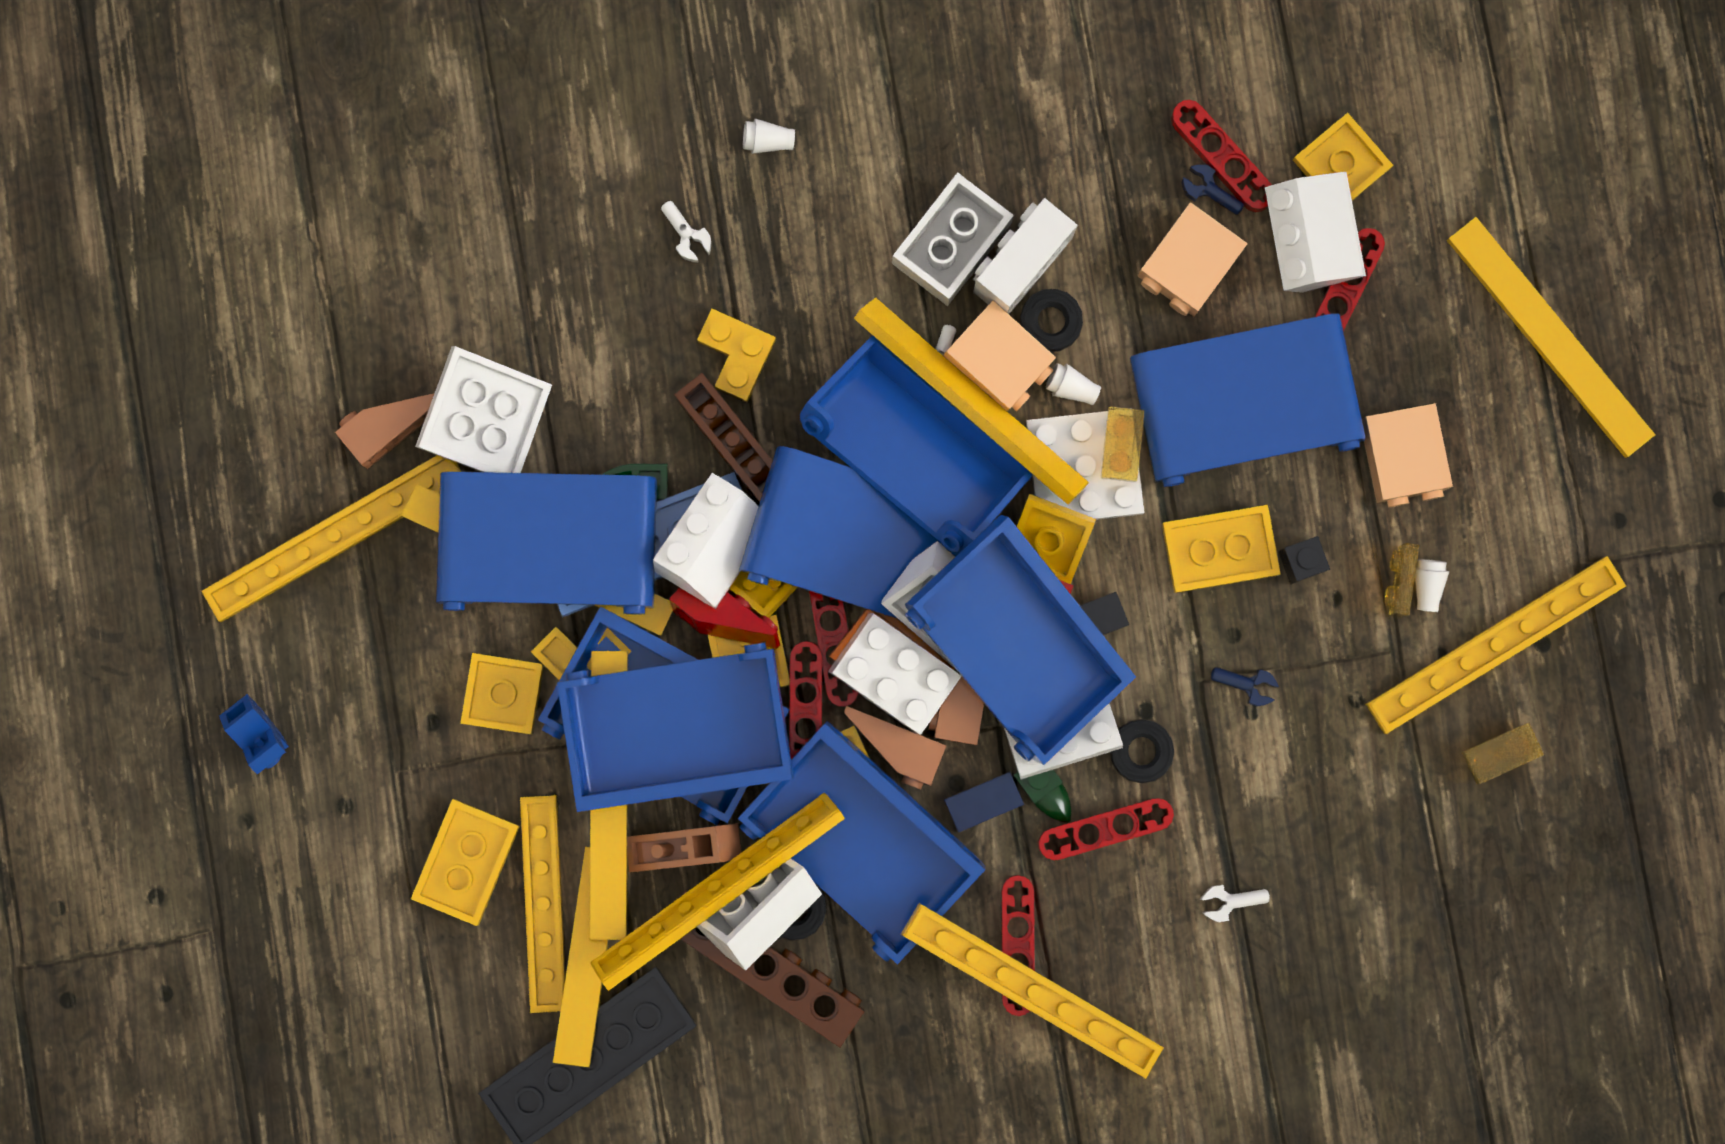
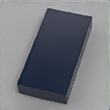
M1010 772L944 799L958 833L1024 805Z

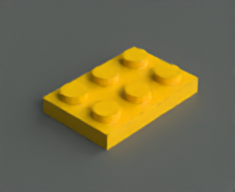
M1268 505L1162 523L1174 593L1281 575Z
M452 799L411 899L479 926L520 826Z

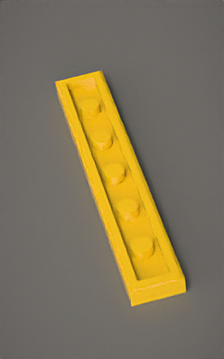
M557 795L520 797L530 1013L561 1011L566 978Z
M585 847L553 1058V1063L590 1068L602 988V982L590 962L607 951L609 941L590 940V847Z

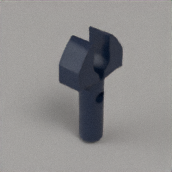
M1194 165L1189 169V171L1202 178L1203 185H1193L1191 181L1183 177L1182 187L1184 193L1194 202L1198 197L1208 196L1235 215L1243 210L1244 204L1215 185L1213 175L1216 170L1210 166Z
M1214 667L1211 672V680L1245 691L1249 697L1247 704L1258 707L1275 700L1267 696H1261L1258 690L1253 687L1254 685L1265 683L1268 686L1278 688L1279 685L1270 672L1259 669L1257 674L1250 678L1218 667Z

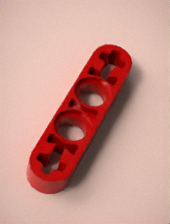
M1183 100L1178 103L1173 110L1171 122L1179 135L1206 165L1216 170L1214 174L1244 204L1246 209L1252 212H1262L1267 209L1266 193L1263 196L1265 202L1259 199L1253 202L1250 199L1253 193L1247 185L1244 186L1243 190L1238 186L1244 183L1249 174H1251L1254 179L1249 184L1253 189L1258 191L1262 188L1265 191V187L1272 185L1199 103L1193 100ZM1182 110L1186 113L1192 110L1196 114L1193 121L1199 128L1203 122L1207 125V127L1201 129L1196 138L1191 135L1196 130L1192 123L1188 121L1183 124L1180 121ZM1207 134L1217 136L1221 143L1220 149L1216 152L1206 151L1201 144L1203 136ZM1230 160L1239 161L1244 167L1243 175L1239 178L1229 177L1225 172V164Z
M1365 228L1358 232L1359 240L1364 241L1367 237L1373 239L1372 246L1376 248V251L1371 249L1363 262L1370 263L1369 267L1364 264L1366 276L1362 277L1361 282L1354 286L1348 285L1346 282L1329 285L1314 317L1330 314L1327 308L1328 301L1332 298H1339L1346 304V313L1340 316L1344 331L1384 250V238L1376 229Z
M809 591L818 646L822 652V670L826 693L832 704L838 707H846L856 700L858 692L853 690V693L847 695L846 701H841L839 696H833L832 689H836L838 683L836 677L829 679L828 671L832 665L826 659L828 649L837 646L848 632L844 603L838 600V606L826 605L817 609L816 602H823V597L821 594ZM827 611L836 612L841 619L840 626L834 631H826L820 625V618Z
M807 640L797 643L790 655L789 749L791 759L801 749H795L794 743L797 742L805 745L810 739L802 738L797 734L795 729L796 723L802 718H809L816 724V732L822 726V652L817 644ZM803 647H810V653L817 656L816 660L810 662V673L817 671V678L809 676L795 678V671L803 673V662L796 660V654L802 653ZM804 682L814 685L817 692L814 700L807 703L801 702L796 696V688Z
M1154 798L1049 828L1040 835L1038 849L1045 858L1061 860L1167 828L1172 823L1174 817L1173 808L1166 800ZM1157 804L1159 809L1166 810V815L1161 817V824L1157 825L1155 820L1143 821L1146 829L1139 830V819L1134 809L1140 808V815L1152 812V805ZM1119 814H1127L1133 822L1131 831L1124 835L1118 834L1113 828V820ZM1085 824H1093L1098 829L1099 836L1093 844H1084L1079 839V829ZM1072 828V839L1078 849L1071 851V843L1061 845L1059 847L1060 853L1054 854L1051 849H1045L1044 844L1049 842V835L1055 834L1057 839L1069 837L1065 830Z
M1014 875L1004 881L1001 889V951L1009 956L1014 953L1024 954L1028 959V967L1035 971L1034 888L1026 877ZM1015 881H1021V886L1028 890L1027 894L1021 896V907L1028 905V913L1022 911L1007 913V905L1015 907L1014 896L1007 892L1008 888L1014 887ZM1014 917H1022L1028 924V930L1022 937H1013L1008 932V923ZM1001 994L1002 1004L1010 1014L1022 1016L1030 1012V1010L1021 1006V1009H1015L1014 1004L1008 1002V997Z

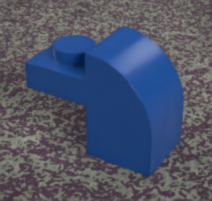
M248 694L219 715L224 731L243 750L248 766L256 774H259L265 768L268 769L276 765L282 755L286 753L285 749L289 747L286 740L266 713Z

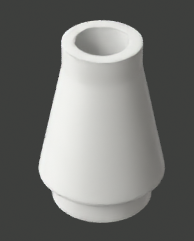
M754 119L753 122L745 121L743 149L751 150L752 154L793 150L795 129L784 128L759 119Z
M1057 363L1053 368L1054 371L1049 375L1046 389L1052 392V396L1094 405L1099 396L1101 386L1090 381L1070 365L1065 364L1063 366Z
M1418 560L1417 568H1414L1417 610L1438 612L1439 603L1449 575V571H1446L1447 562Z

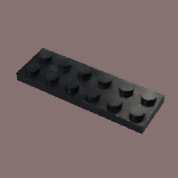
M656 966L599 1007L590 1068L553 1063L555 1038L478 1094L513 1144H533L694 1029L697 1023Z

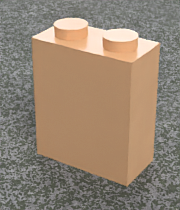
M1190 202L1142 267L1138 277L1142 279L1141 285L1154 295L1161 293L1170 299L1169 305L1175 311L1184 316H1187L1189 313L1195 317L1248 243Z
M992 301L943 355L1006 411L1012 407L1016 412L1030 397L1026 390L1034 382L1040 386L1054 371L1049 365L1056 358L995 301Z
M1436 403L1366 416L1362 419L1366 437L1364 444L1376 503L1387 502L1388 508L1409 504L1408 497L1422 495L1423 501L1444 497L1443 491L1453 487Z

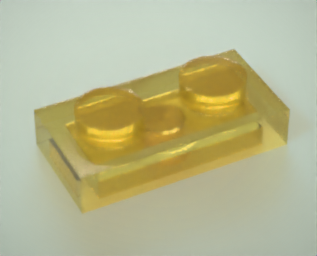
M1108 407L1100 479L1137 482L1144 410Z
M1404 543L1398 547V551L1394 550L1392 553L1390 571L1395 572L1393 586H1388L1385 596V606L1390 607L1389 616L1403 618L1410 615L1420 545Z
M1529 722L1462 752L1476 784H1482L1544 755Z

